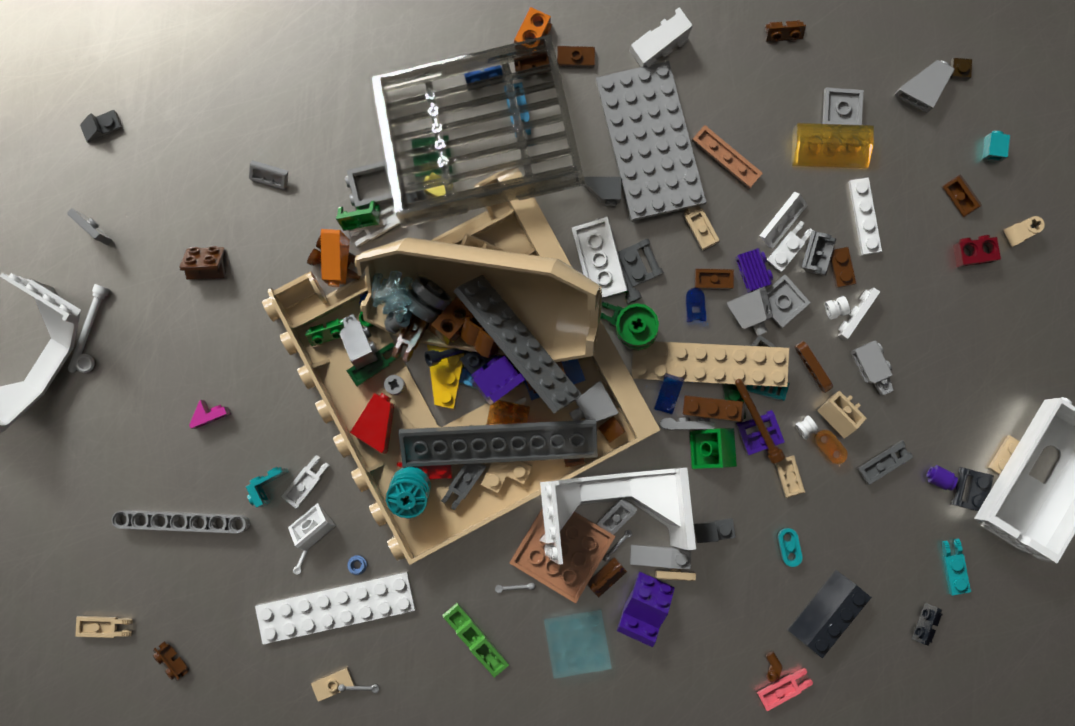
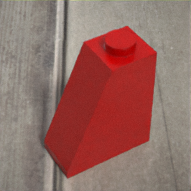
M374 393L350 433L377 451L386 454L389 448L395 404L390 402L392 398L386 394L381 393L379 395Z

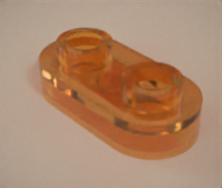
M829 430L818 431L814 441L826 458L833 464L845 462L848 453L837 437ZM822 436L827 438L825 443L821 441ZM834 451L839 452L838 458L833 456Z

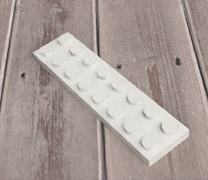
M408 572L255 606L262 644L416 610Z

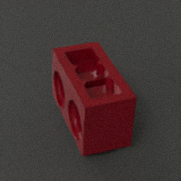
M990 235L979 236L978 240L963 238L959 240V243L953 245L957 268L993 263L1001 260L997 237L990 238ZM983 245L989 248V253L984 252ZM964 248L970 250V256L964 253Z

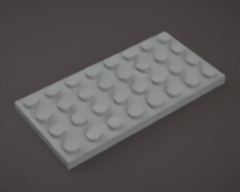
M661 62L650 67L644 66L596 77L631 221L705 205L706 199L670 62Z

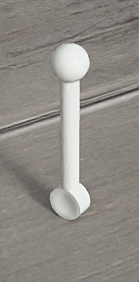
M303 551L298 565L293 568L294 574L298 575L301 573L300 567L307 551Z

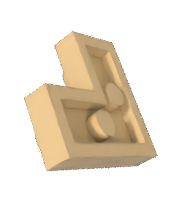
M523 461L491 463L481 485L498 493L506 476L524 484L532 466Z

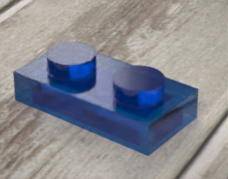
M665 373L654 405L655 410L673 414L684 378Z

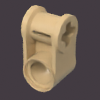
M1033 216L1004 229L1003 232L1011 247L1041 232L1045 224L1042 218Z

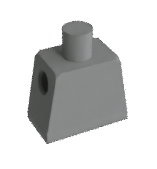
M765 286L727 302L728 307L743 329L753 326L757 336L768 331L764 321L772 317V312Z
M599 381L575 400L579 408L569 413L573 421L585 418L586 420L596 419L597 422L618 414V411L603 384Z

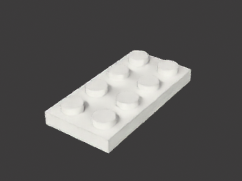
M609 217L572 227L583 274L602 287V298L627 292L628 288Z

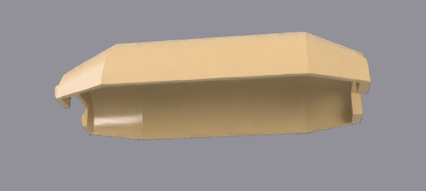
M410 237L364 251L355 257V267H357L358 276H362L364 271H366L365 285H367L368 294L365 300H362L360 306L364 321L385 331L387 330L384 323L389 312L390 303L396 295L403 296L406 290L412 289L411 283L417 276L426 277L436 283L453 301L456 297L459 299L454 292L458 286L483 275L555 362L594 355L598 336V324L601 317L602 287L560 259ZM455 313L457 318H464L463 314ZM429 323L419 342L477 352L473 346L466 344L461 337L455 342L451 341L447 346L430 332L432 323ZM445 326L442 328L447 333L452 332L450 327ZM401 328L399 332L393 335L399 337L403 328ZM499 347L498 352L495 355L506 356V354Z

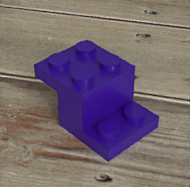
M497 355L487 363L488 368L484 370L481 367L471 375L473 379L469 382L473 387H477L488 404L491 405L523 382L525 378L521 373H517L505 355L501 358Z
M639 572L633 590L624 605L617 632L653 647L656 643L659 628L668 615L675 587Z

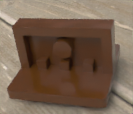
M210 246L208 248L191 247L186 249L179 266L180 271H185L186 280L225 278L226 273L223 263L224 247Z

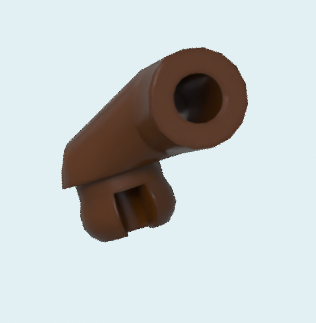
M774 651L765 656L770 663L767 679L770 682H776L780 678L783 667Z

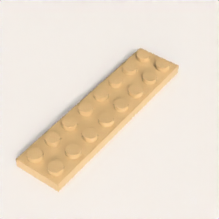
M654 341L647 349L633 350L631 377L633 379L735 384L737 379H741L744 385L787 387L789 348Z

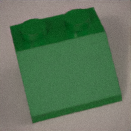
M734 428L689 431L692 469L737 467Z

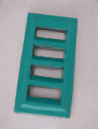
M790 382L787 383V387L781 388L780 395H776L778 386H773L772 393H768L770 386H765L764 391H761L762 386L757 385V389H753L754 385H747L746 389L754 394L785 401Z

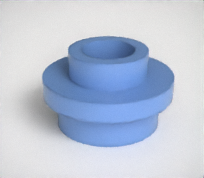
M353 556L348 561V570L354 575H360L365 572L367 561L362 556ZM356 561L361 563V567L359 569L355 568L354 563Z

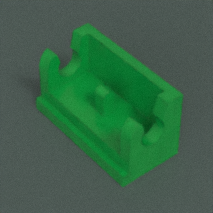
M375 200L370 202L368 209L343 212V207H339L336 220L343 231L378 225L380 207L375 205Z

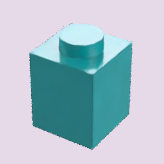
M992 131L984 139L982 159L1000 162L1006 159L1009 152L1010 135L1004 134L1002 131Z

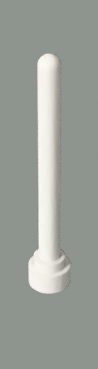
M94 284L92 290L94 292V299L68 367L70 373L76 371L74 361L77 356L82 354L101 300L109 293L110 289Z

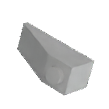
M631 545L630 565L691 569V550L678 547Z

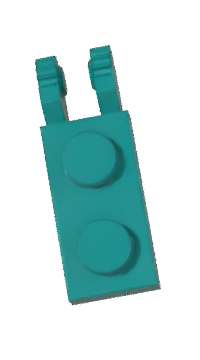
M959 538L954 539L955 554L951 555L949 542L942 541L944 555L942 557L949 594L952 596L971 592L965 557Z

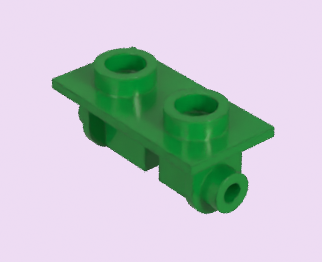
M338 318L326 322V328H324L323 324L309 327L306 330L307 334L305 336L310 345L316 346L341 338L340 332L345 328L343 319L339 320Z

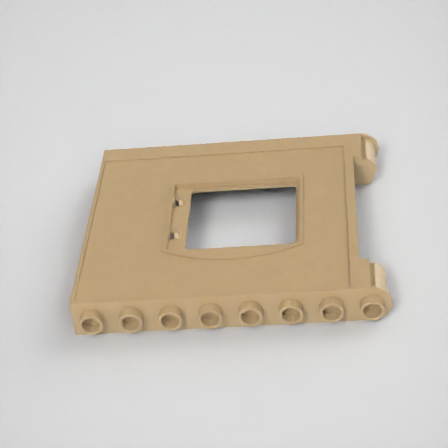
M514 161L509 163V167L474 185L478 197L486 209L485 212L431 240L461 245L465 234H469L503 249V251L560 259L571 266ZM310 271L276 290L269 289L268 294L270 298L262 301L270 319L274 322L281 318L287 332L280 335V339L290 355L298 352L305 365L297 370L304 385L308 390L314 386L317 387L322 400L315 403L321 418L326 424L334 420L341 433L333 437L337 449L343 458L352 454L358 466L357 469L351 472L357 487L361 492L370 489L376 500V503L369 506L373 518L379 527L388 523L395 536L387 541L393 556L397 561L406 558L409 565L541 495L540 482L570 479L660 431L600 319L594 355L578 358L585 381L575 384V386L583 395L597 382L601 381L618 411V414L614 415V417L626 432L609 443L598 427L611 417L597 421L598 457L584 458L585 464L565 467L564 459L523 461L532 466L525 483L522 484L506 476L498 493L481 485L491 464L482 463L486 466L485 470L455 510L451 509L453 502L459 497L456 493L452 492L445 504L441 502L449 490L448 487L464 466V464L451 465L452 478L430 479L431 490L424 511L417 517L401 518L393 514L386 503V493L395 472L401 469L397 467V462H402L399 429L436 428L440 426L436 423L402 356L389 364V367L357 387L346 371L354 365L350 361L341 338L311 346L305 336L307 334L306 330L309 327L323 324L324 328H326V322L338 318L341 320L351 314L359 321L361 302L365 300L368 294V288L365 285L366 275L325 295L317 279ZM375 325L368 327L372 335L369 339L375 343L377 349L380 350L392 342L395 345L389 332ZM394 348L383 354L386 360L392 356ZM391 375H397L404 380L405 388L398 395L390 394L384 387L386 378ZM524 383L509 391L491 405L486 403L443 427L573 421L569 413L579 407L573 401L554 414L542 398L531 401ZM374 393L379 395L381 393L386 394L392 398L390 402L395 404L389 448L386 454L377 451L350 433ZM523 397L526 398L527 401L519 405L515 404V401H518Z

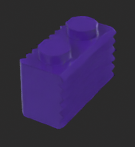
M759 248L735 257L747 293L772 284V272L770 269L767 270L765 265L767 262L766 255Z

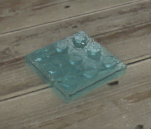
M601 609L544 619L554 678L612 669Z

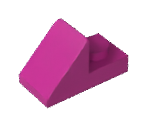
M200 400L189 424L190 428L197 429L231 415L229 407L218 405L211 408L210 412L205 400Z

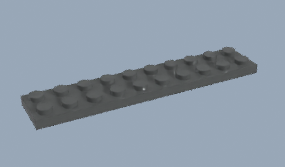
M596 419L399 429L403 467L598 457Z

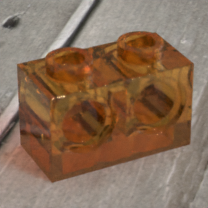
M497 400L490 406L486 425L527 423L530 407Z

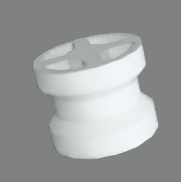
M806 416L804 421L795 424L796 429L805 440L810 438L812 433L819 431L816 423L810 416Z

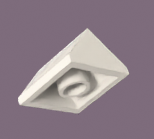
M317 503L290 525L288 529L294 545L298 549L307 551L336 525L319 503Z

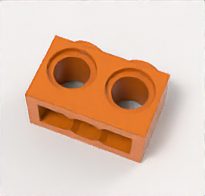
M530 7L514 39V46L530 54H536L537 50L540 51L544 44L542 39L545 34H549L553 25L551 24V16ZM541 21L543 25L536 27L534 22ZM529 37L535 39L533 43H527L525 40Z

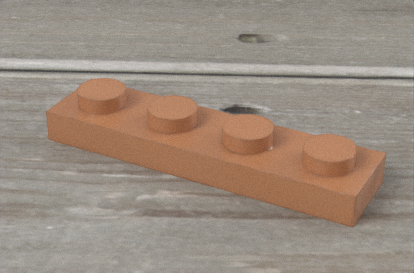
M706 125L692 139L697 146L749 189L763 174Z

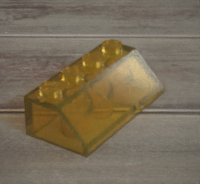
M797 123L793 128L792 166L868 168L874 145V126Z

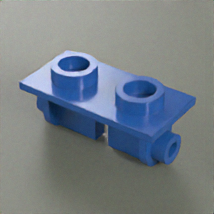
M494 62L493 64L485 65L482 72L479 67L467 70L464 73L468 90L504 80L500 63L496 64Z

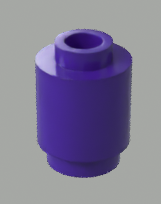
M938 465L931 467L926 475L929 483L945 491L947 489L952 491L958 481V477L954 473Z

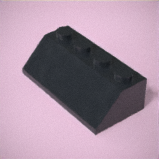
M835 570L787 630L823 659L872 597Z

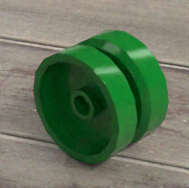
M636 303L628 305L621 310L617 317L616 333L623 346L630 350L639 351L647 349L656 340L659 321L652 308L645 304ZM636 325L640 326L638 330L634 329Z

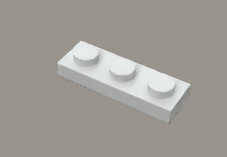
M794 192L759 235L768 247L772 249L807 207L803 197L799 193Z
M872 288L869 291L865 290L860 297L862 301L858 306L855 305L849 314L851 317L847 322L844 321L838 329L840 333L837 337L843 341L850 337L880 291Z

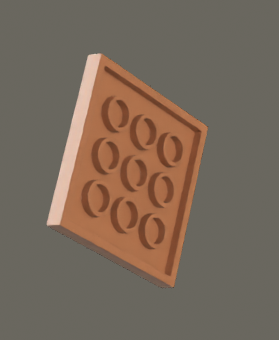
M542 507L509 563L576 604L616 536L574 511L560 531L563 564H557L550 560L548 556H545L544 544L547 543L540 541L545 534Z

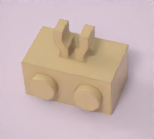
M838 391L817 411L845 439L856 431L867 418L858 410L861 406L859 403L853 405L850 402L853 398L851 395L846 398Z

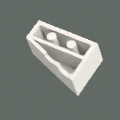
M680 7L675 10V16L668 21L663 19L660 22L662 25L653 31L649 30L631 44L630 53L640 67H650L661 56H668L677 45L681 47L687 43L693 25Z

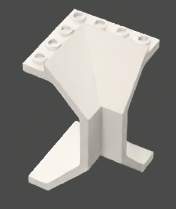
M1 273L0 277L34 297L51 339L24 381L0 386V432H4L45 394L73 350L81 309L56 295L54 287L32 279L18 277L13 273L10 275Z
M687 468L540 482L545 534L540 541L547 543L544 544L545 556H548L550 560L557 564H563L560 531L575 509L582 504L619 501L622 497L664 524L669 530L671 546L685 550L696 549Z

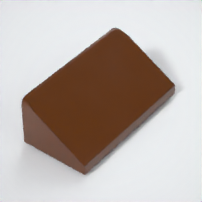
M961 174L943 185V188L963 217L982 206Z

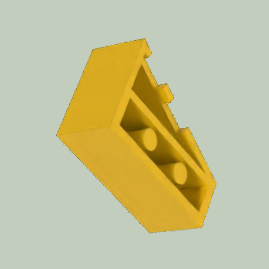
M427 345L428 351L435 350L441 352L448 350V348ZM466 353L442 359L438 365L430 367L435 406L449 409L456 408L460 387L459 381L463 370V363L460 361V358L466 355Z

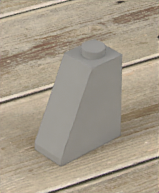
M937 60L904 84L895 93V96L928 113L934 108L954 68L950 67V64L945 61Z

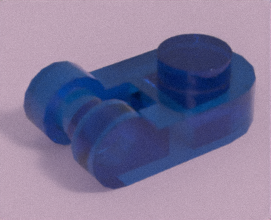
M691 288L685 295L686 322H693V320L706 322L705 295L699 288ZM699 307V312L693 313L692 308Z

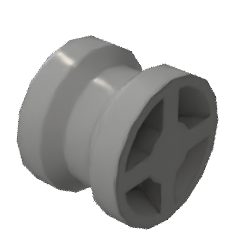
M391 375L386 378L384 387L390 394L398 395L403 392L405 383L401 377Z

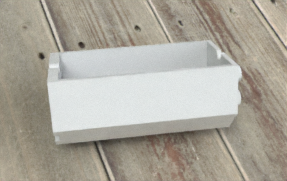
M1064 397L1044 400L974 518L979 523L983 522L981 526L1015 548L1029 554L1034 553L1033 556L1035 558L1052 563L1059 562L1075 534V406L1072 405V401ZM1051 445L1058 449L1059 459L1043 484L1030 476L1029 473L1043 449Z

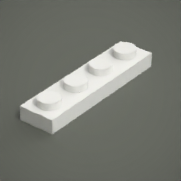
M869 177L850 180L848 184L861 255L880 253L882 248Z

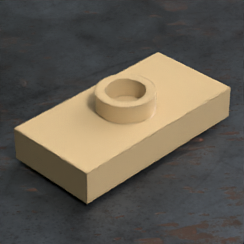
M794 455L775 463L785 498L805 493Z
M670 568V570H655V577L666 580L695 581L696 573L694 571H681V569Z
M347 667L312 682L311 686L319 702L340 693L338 690L340 684L355 686V683Z

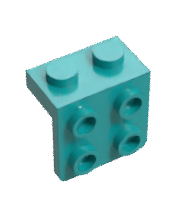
M275 467L267 471V476H258L249 481L250 484L246 486L249 493L247 498L252 506L255 505L256 508L270 504L262 486L289 472L288 469Z

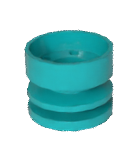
M405 467L395 472L386 493V503L391 512L401 518H413L421 514L426 508L431 490L429 477L424 471L415 467Z

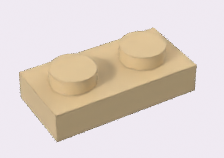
M1008 435L988 468L1000 475L1020 441Z

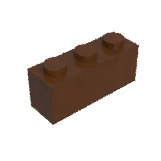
M686 395L684 397L683 415L744 421L745 402Z

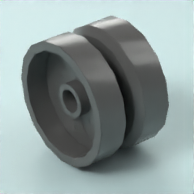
M420 275L411 283L412 289L406 290L401 297L402 302L405 301L407 304H411L407 307L413 314L428 323H433L441 314L440 310H445L452 302L450 296L440 286Z

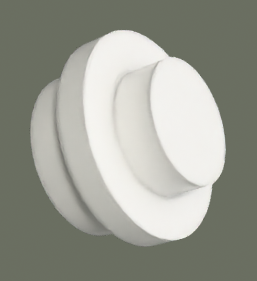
M81 354L74 361L76 370L81 373L90 372L95 365L94 359L88 354Z

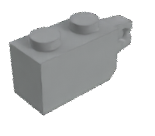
M875 340L850 351L865 383L874 384L881 395L893 391L890 380L892 367L889 361L885 360L883 356L884 350L880 343H877Z

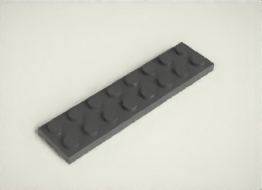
M483 275L458 286L454 290L459 299L554 414L582 395Z

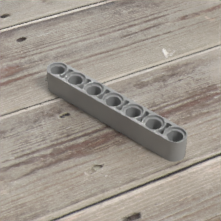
M125 510L118 511L112 516L113 526L119 529L241 533L247 531L250 527V520L244 515ZM123 514L127 518L125 524H122L120 521V518ZM141 515L145 516L146 523L144 525H142L139 520ZM160 516L165 518L164 526L159 524ZM179 517H183L185 520L183 527L178 524ZM200 517L204 520L202 528L197 525V520ZM218 518H221L224 522L222 528H218L216 525ZM237 519L242 520V529L236 527Z

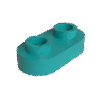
M784 528L780 530L777 537L782 561L787 566L796 567L802 562L803 558L798 534L793 529ZM786 534L790 535L789 541L784 540ZM790 553L794 554L793 560H789L788 555Z

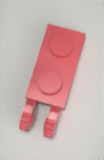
M806 668L800 669L792 675L789 674L757 692L766 711L802 693L801 691L813 685L812 679H807L799 685L795 681L808 673Z

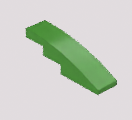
M458 603L442 615L447 623L456 631L460 639L469 647L472 654L494 678L509 666V663Z

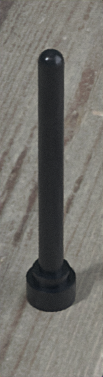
M458 348L441 352L430 350L425 352L424 357L426 364L432 367L438 365L442 359L469 351Z

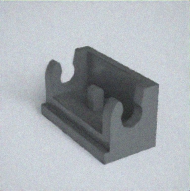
M812 231L802 268L806 272L826 276L836 238H832V235Z

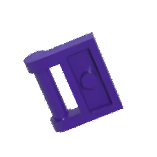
M772 410L767 411L761 418L764 423L770 422L771 427H768L767 430L775 446L782 444L785 441L774 412ZM753 419L736 423V428L747 455L768 449L760 431L747 435L746 429L756 426Z

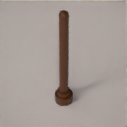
M737 379L735 384L769 449L768 458L770 462L774 464L782 461L785 458L782 449L775 446L743 381Z

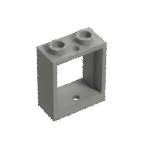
M391 159L347 170L348 176L345 177L347 187H351L352 195H349L350 201L357 210L369 208L370 202L374 200L375 205L402 200ZM386 169L391 193L360 201L354 176Z

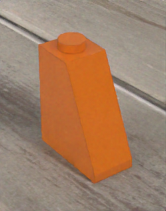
M321 229L322 280L330 287H339V284L346 285L350 239L341 230Z

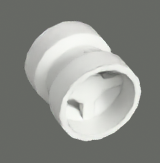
M845 296L837 298L836 301H827L824 304L830 320L836 319L839 315L850 314V307Z

